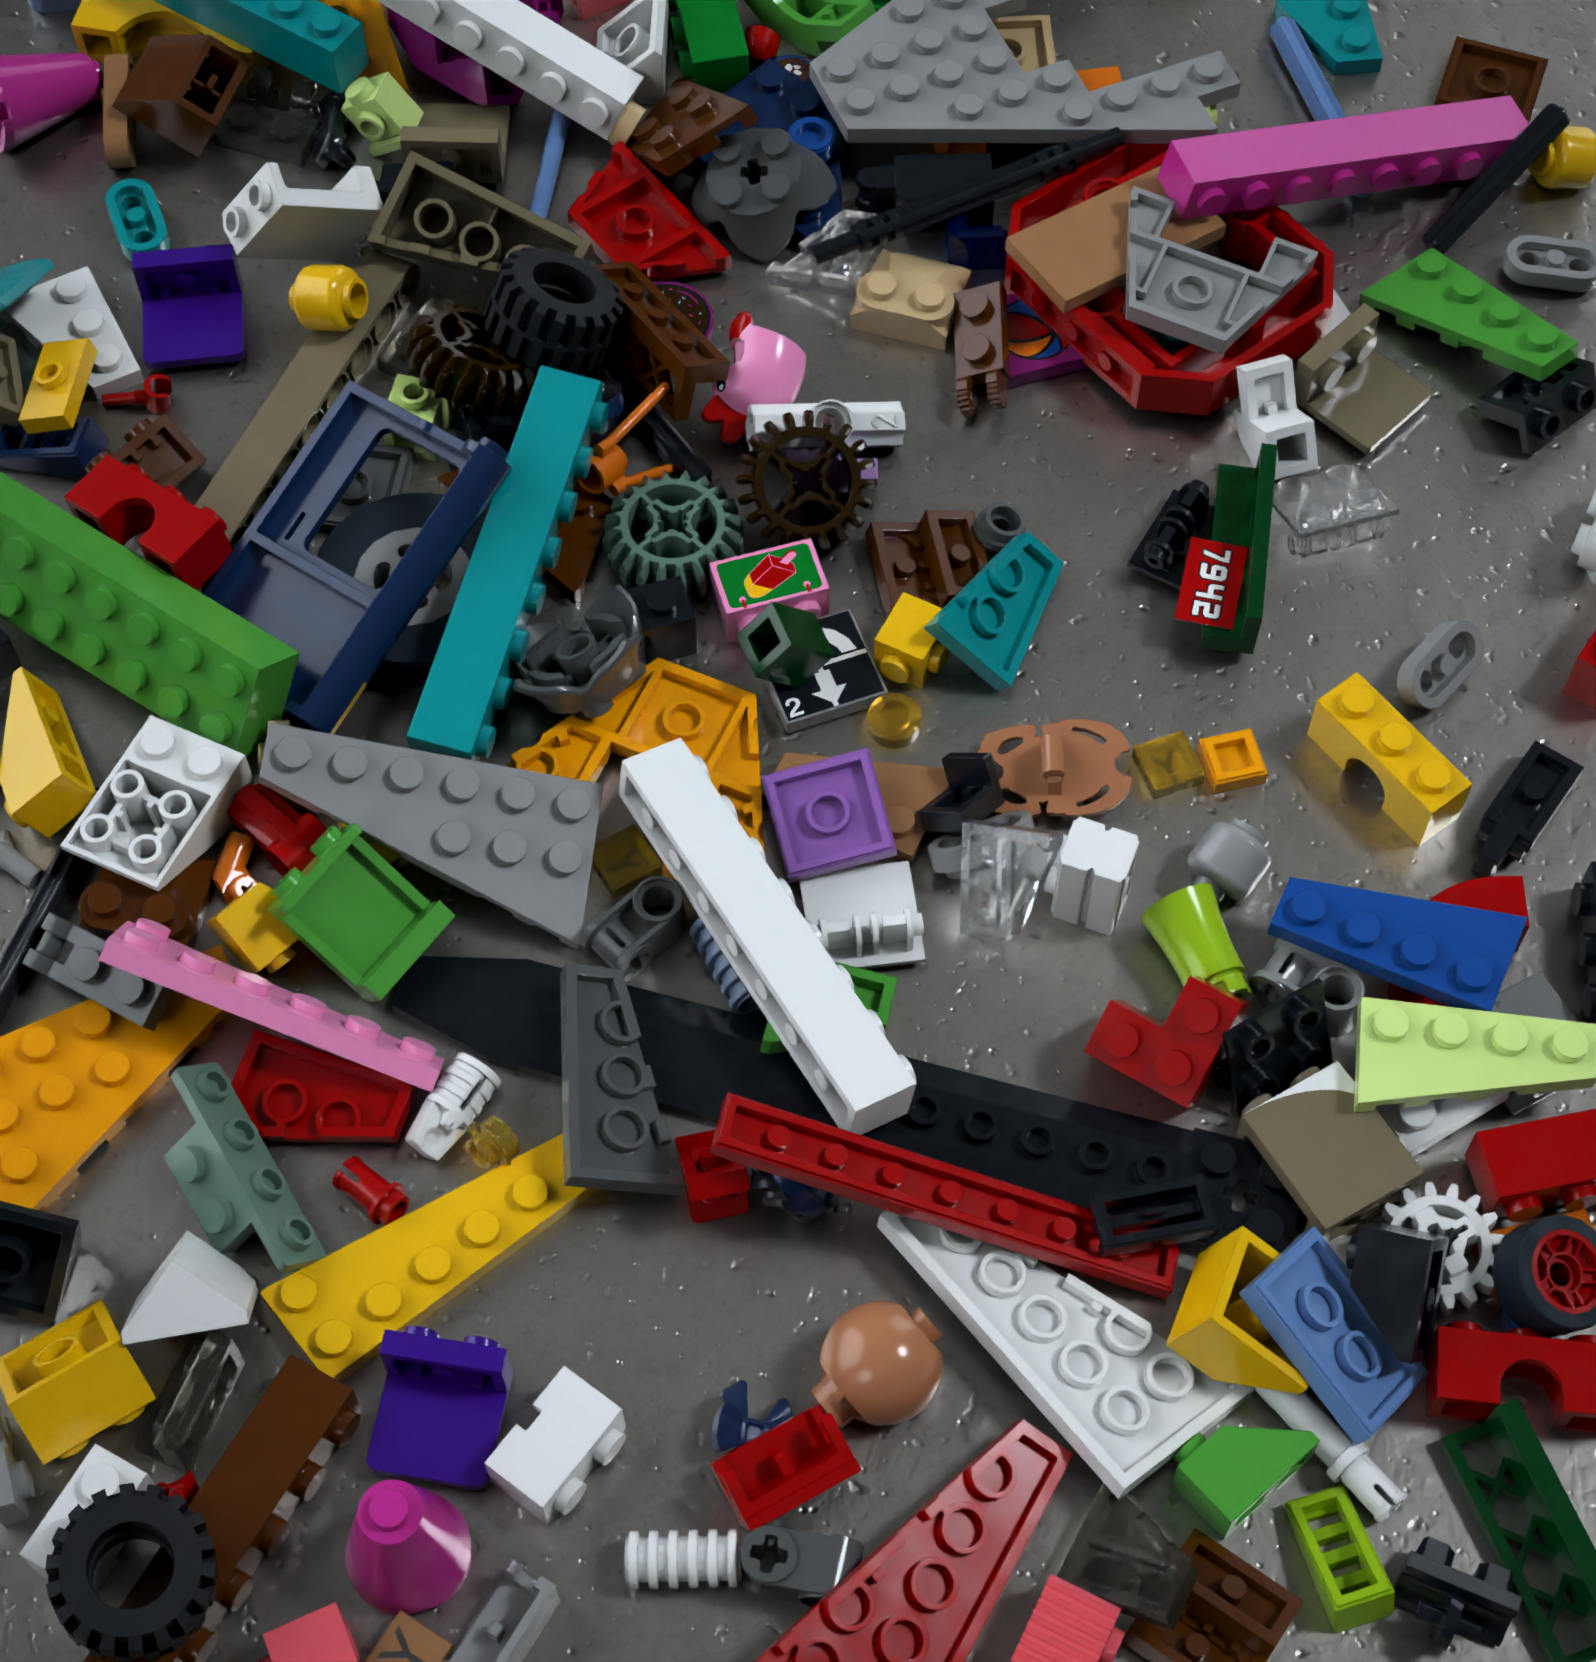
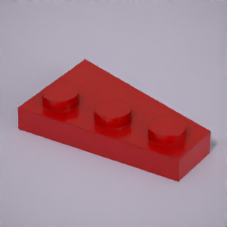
M256 1029L253 1031L231 1083L251 1121L257 1127L263 1142L397 1143L419 1089L414 1085L366 1066Z

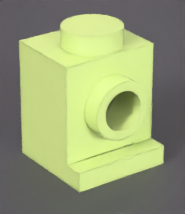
M389 72L369 78L360 77L347 88L345 92L346 100L341 108L344 115L371 143L368 152L373 157L401 149L400 137L402 126H418L424 114L421 108Z

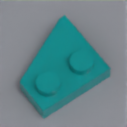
M1367 0L1275 1V17L1285 16L1287 19H1294L1309 49L1319 56L1320 62L1334 76L1380 72L1383 56Z

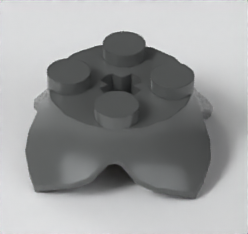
M771 127L750 128L733 135L719 137L721 145L713 150L709 163L700 174L691 202L693 210L700 220L708 224L717 221L721 222L725 226L731 242L741 252L766 264L787 246L794 234L797 213L800 211H815L822 207L838 188L833 174L822 158L795 142L785 130ZM760 178V183L754 185L751 184L753 181Z
M620 584L594 601L586 610L585 615H583L584 620L579 630H572L558 622L543 621L526 625L525 630L530 632V638L522 663L513 662L515 670L523 678V680L516 679L513 681L512 688L515 692L534 697L542 702L547 711L551 713L567 714L582 712L586 718H596L607 713L612 708L614 703L612 699L631 683L640 679L646 672V667L639 653L642 635L639 633L640 618L638 609L628 592Z

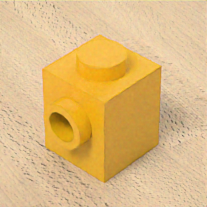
M903 592L874 639V662L878 671L893 682L907 683L919 689H922L931 671L938 674L942 670L950 650L928 633L924 627L943 608Z

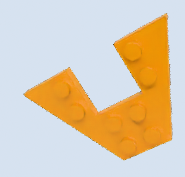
M659 657L645 666L646 672L640 679L631 683L612 699L614 702L613 706L607 713L596 718H586L583 714L578 717L575 714L570 715L543 733L536 745L529 748H521L510 755L511 761L504 765L596 783L612 753L630 758L681 737L693 756L699 755L703 759L709 771L710 781L721 796L726 795L731 800L737 812L738 822L749 837H755L764 850L756 694ZM664 865V877H669L675 881L666 865Z

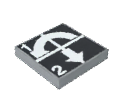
M850 608L818 618L835 656L800 688L764 680L787 734L888 702L886 686Z

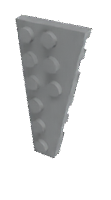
M269 722L258 780L260 784L319 815L324 813L345 825L355 822L363 830L359 836L370 842L375 840L400 853V857L478 899L483 897L512 912L513 917L530 926L534 924L559 937L560 942L577 950L580 945L604 784Z

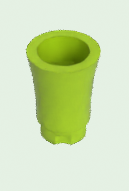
M1200 883L1177 890L1151 905L1143 913L1141 922L1161 947L1183 988L1190 976H1200L1243 1000L1251 994L1243 974L1245 968L1223 922L1211 884Z

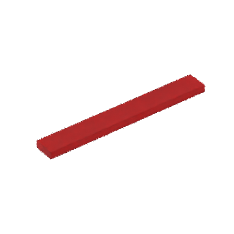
M727 1092L723 1099L709 1151L711 1155L1164 1300L1173 1292L1180 1243L1101 1258L1098 1248L1100 1240L1098 1235H1094L1092 1228L1094 1220L1092 1212L1088 1213L1085 1207ZM1141 1226L1131 1229L1113 1232L1114 1236L1126 1233L1148 1230L1150 1228Z

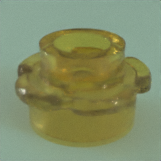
M489 1116L482 1123L474 1121L468 1126V1134L471 1138L466 1142V1150L477 1166L484 1170H489L501 1165L504 1167L511 1165V1159L519 1153L520 1145L514 1132L503 1120L496 1116Z

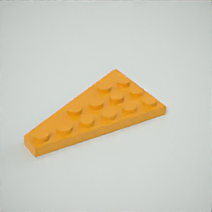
M221 944L202 952L229 964ZM175 991L155 1031H152L88 999L0 1036V1201L39 1211L46 1210L79 1175L77 1169L104 1140L109 1144L122 1130L125 1120L132 1114L138 1113L170 1079L168 1073L194 1046L199 1049L211 1036L215 1025L227 1019L232 1013Z

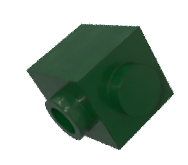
M771 602L736 635L756 678L800 688L835 656L815 613Z

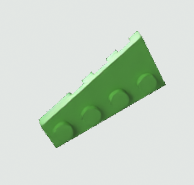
M1433 247L1360 293L1359 307L1365 303L1375 311L1380 309L1396 316V324L1413 331L1420 325L1440 333V342L1455 348L1472 346L1483 351V359L1540 382L1577 358L1578 341Z

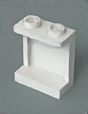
M266 162L223 211V228L229 237L230 243L233 245V252L237 258L337 261L378 218L383 208V203L371 167L353 166L332 190L288 188L284 184L278 164Z

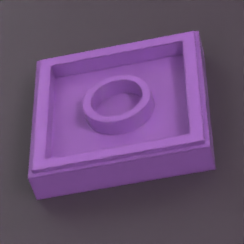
M869 748L761 776L790 884L898 855Z

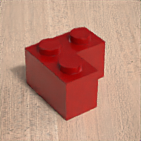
M1190 976L1165 1023L1123 1000H1110L1083 1052L1185 1108L1194 1107L1200 1100L1225 1053L1222 1033L1241 1023L1250 1003L1200 976Z

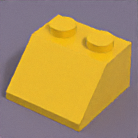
M1241 1226L1198 1254L1166 1345L1216 1381L1295 1394L1306 1391L1309 1385L1238 1294L1280 1254L1246 1227Z
M102 1299L0 1357V1387L7 1406L43 1465L55 1458L64 1459L75 1455L89 1443L90 1437L112 1424L119 1426L134 1420L144 1411L146 1404L156 1399L127 1344L123 1345L121 1332Z

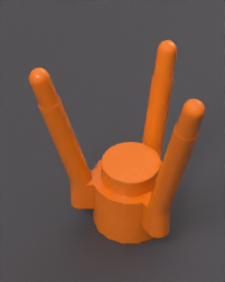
M661 383L608 437L594 446L592 464L587 478L578 477L577 479L581 487L587 492L599 495L608 489L612 495L617 497L625 491L626 485L636 486L641 484L644 475L651 480L661 478L664 469L668 474L676 471L677 468L672 463H668L625 476L628 459L624 451L616 445L669 391L670 385L668 383Z

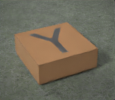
M400 1610L365 1662H443L447 1659L454 1646Z

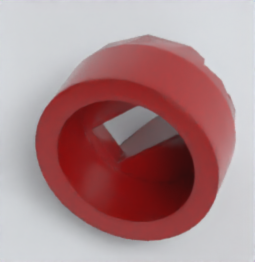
M752 25L745 30L744 37L749 52V65L759 67L769 58L774 60L781 43L779 35L774 30L762 25Z

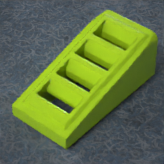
M1340 1484L1285 1502V1512L1334 1632L1340 1633L1390 1616L1394 1612L1395 1591L1344 1485ZM1339 1513L1341 1518L1339 1522L1315 1530H1311L1308 1524L1309 1522ZM1349 1538L1351 1543L1324 1553L1320 1549L1321 1546ZM1359 1563L1361 1568L1359 1570L1335 1578L1331 1571Z

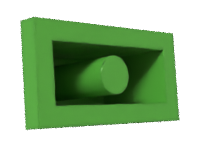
M1221 1426L1208 1439L1201 1433L1196 1434L1178 1451L1174 1460L1179 1465L1176 1468L1170 1485L1224 1540L1312 1458L1320 1440L1312 1431Z

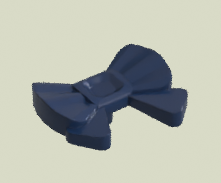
M744 1380L735 1382L720 1393V1398L724 1404L718 1408L714 1416L711 1433L712 1445L718 1452L740 1446L793 1417L794 1414L786 1398L778 1399L763 1421L749 1418L747 1383Z

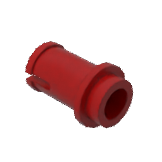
M350 1157L342 1164L359 1178L358 1182H354L339 1169L335 1173L333 1178L334 1188L345 1193L368 1211L367 1217L373 1224L379 1225L383 1223L387 1225L401 1218L406 1213L410 1199L405 1195L404 1186L399 1182L389 1183L367 1166L360 1157Z

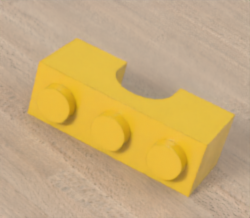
M1358 672L1316 701L1307 735L1343 771L1358 760L1368 765L1377 775L1384 789L1385 798L1381 809L1418 846L1422 845L1460 816L1472 783Z

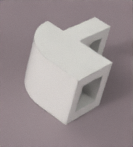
M1285 354L1236 366L1240 407L1233 409L1240 441L1254 468H1256L1261 444L1265 443L1277 445L1274 480L1317 469L1318 457L1314 420L1297 408L1292 359Z

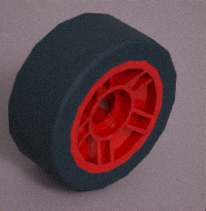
M1559 1214L1542 1217L1519 1225L1502 1238L1494 1254L1492 1278L1498 1300L1514 1322L1522 1328H1531L1548 1338L1591 1328L1596 1324V1231L1580 1219Z

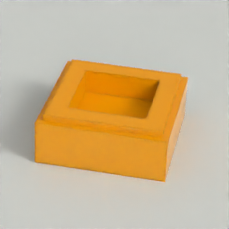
M1251 728L1199 739L1197 751L1213 794L1266 783L1268 772Z

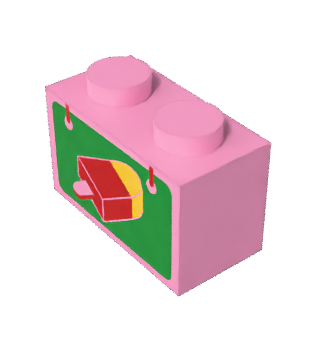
M811 538L709 563L711 595L728 643L739 641L736 635L771 602L815 613L817 619L829 615L830 588Z

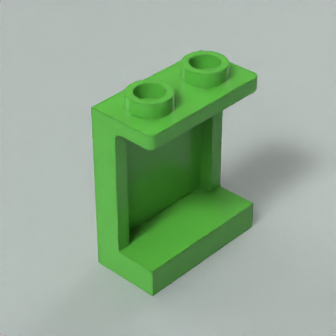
M355 822L342 827L340 830L332 825L311 846L310 851L316 857L302 872L293 867L275 885L271 892L277 899L267 911L366 1002L381 1001L456 915L440 900L430 902L359 836L363 830Z

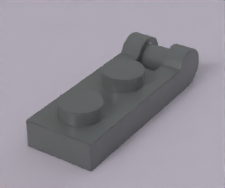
M49 912L41 928L46 930L36 949L30 947L22 963L141 1027L155 1031L175 991L98 961L106 940ZM67 940L73 943L74 947L64 964L58 961L57 957Z

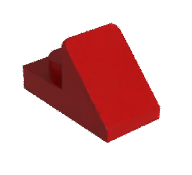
M715 1130L674 1138L680 1168L686 1185L685 1192L690 1216L693 1222L697 1223L743 1214L749 1210L747 1191L750 1190L747 1167L709 1154Z

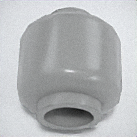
M1232 818L1229 823L1223 821L1213 822L1187 858V865L1191 873L1196 877L1192 885L1200 883L1211 884L1218 904H1220L1224 897L1234 901L1245 900L1270 867L1271 857L1266 849L1269 844L1268 840L1253 826L1238 818Z

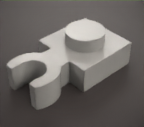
M0 1411V1522L7 1528L30 1520L26 1499L35 1496V1488L26 1460L17 1461L14 1457L9 1421L6 1416H1Z

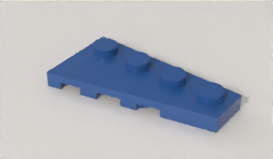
M1290 877L1270 922L1267 934L1446 1006L1491 1012L1528 917Z

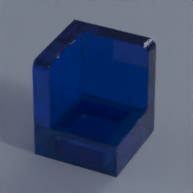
M967 212L945 220L944 237L947 263L969 270L1006 269L1007 252L1005 245L1006 238L1008 237L1006 229H1003L1000 225L968 226Z

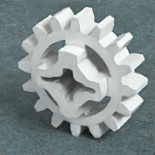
M1426 1182L1422 1197L1417 1198L1409 1188L1402 1190L1400 1196L1402 1208L1387 1202L1382 1216L1387 1223L1404 1227L1407 1224L1410 1229L1449 1237L1448 1246L1451 1247L1445 1260L1439 1304L1444 1316H1451L1455 1300L1459 1299L1467 1309L1471 1310L1478 1301L1475 1289L1487 1295L1491 1294L1495 1286L1492 1276L1488 1273H1493V1253L1496 1252L1505 1235L1490 1234V1230L1495 1226L1498 1216L1495 1212L1480 1216L1477 1212L1481 1199L1480 1196L1475 1194L1466 1202L1458 1199V1185L1452 1183L1445 1196L1437 1195L1433 1182ZM1437 1213L1449 1215L1457 1220L1440 1216ZM1477 1244L1479 1252L1478 1265L1470 1274L1468 1271L1469 1264L1463 1255L1470 1251L1473 1245Z

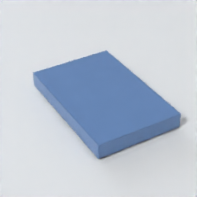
M1313 1226L1300 1234L1238 1294L1353 1443L1358 1445L1371 1438L1430 1373L1420 1361L1409 1364L1397 1359L1351 1289L1350 1280L1352 1273L1317 1228Z

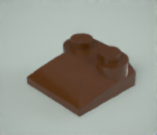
M198 857L160 891L153 890L102 867L96 882L88 886L80 897L79 913L82 919L79 926L107 940L126 921L136 923L138 918H145L168 927L171 930L168 938L194 949L215 889L212 874L218 860Z

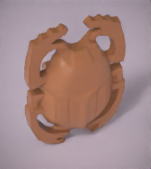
M1091 719L1060 720L1059 723L1042 725L1043 736L1036 737L1035 725H1015L984 734V740L980 742L981 748L977 753H991L993 761L1003 770V776L998 780L1001 791H1009L1011 794L1026 800V803L1022 804L1010 803L1004 800L1005 803L991 814L999 815L1011 811H1028L1032 814V818H1037L1041 814L1039 803L1045 804L1048 802L1046 811L1049 816H1066V818L1097 816L1115 809L1124 801L1132 785L1131 776H1124L1122 772L1115 769V760L1119 758L1120 754L1129 753V743L1118 729L1105 722ZM1072 731L1087 732L1092 735L1098 736L1105 741V744L1102 745L1101 743L1096 742L1094 738L1088 735ZM1023 740V743L1015 749L1009 750L1007 754L998 753L999 748L1006 742ZM1105 786L1110 788L1103 797L1080 807L1077 806L1097 796Z

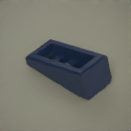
M92 416L77 417L73 429L28 434L21 424L16 428L4 424L0 432V467L82 479L88 473L85 470L87 464L102 451L108 449L109 440ZM25 438L26 442L23 449H18L21 439Z

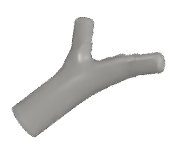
M2 831L0 834V868L7 871L27 887L35 888L43 877L44 870L15 849L10 831Z

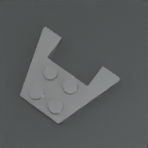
M1134 186L1128 203L1125 320L1222 355L1313 269L1318 255L1317 251L1275 237L1260 272H1255L1164 239L1162 236L1173 215L1176 201Z

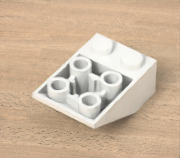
M150 715L60 846L64 851L153 890L160 891L227 834L234 825L229 820L226 812L233 802L234 795L248 783L251 785L255 784L246 756Z

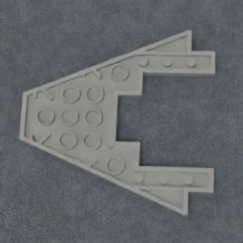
M891 0L809 63V77L847 143H1062L1069 139H1074L1078 142L1111 128L1119 127L1124 137V144H1170L1171 140L1217 134L1218 127L1205 107L1238 97L1241 82L1219 50L1090 92L1068 59L1024 73L992 20L1025 10L1027 0Z

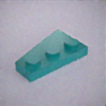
M1029 531L1017 535L924 629L996 691L1009 688L1013 684L1064 562Z

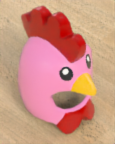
M746 311L740 312L730 324L729 341L733 350L734 361L733 365L729 367L727 380L711 382L714 398L707 402L701 413L704 422L708 424H721L720 437L725 444L729 445L735 444L740 436L746 438L745 421L749 405L794 404L800 392L806 368V354L796 343L777 332L755 326L751 314Z

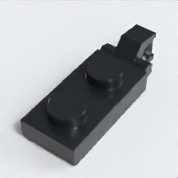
M1535 740L1482 817L1479 824L1480 827L1475 836L1485 841V843L1478 851V858L1471 869L1485 877L1494 876L1507 855L1520 861L1525 852L1529 853L1579 780L1584 767Z

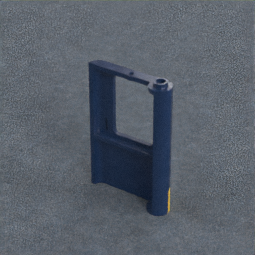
M351 380L347 382L203 592L207 597L300 652L284 713L314 731L329 734L336 732L511 472L512 468L505 461L509 454L504 448L484 436L478 442L467 439L465 442ZM388 433H394L454 465L459 469V474L385 584L380 588L374 589L310 553L309 545L381 438Z

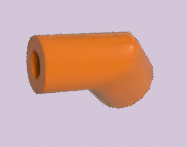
M230 832L212 874L213 883L227 905L248 888L258 883L246 869L256 844L255 840L239 832Z

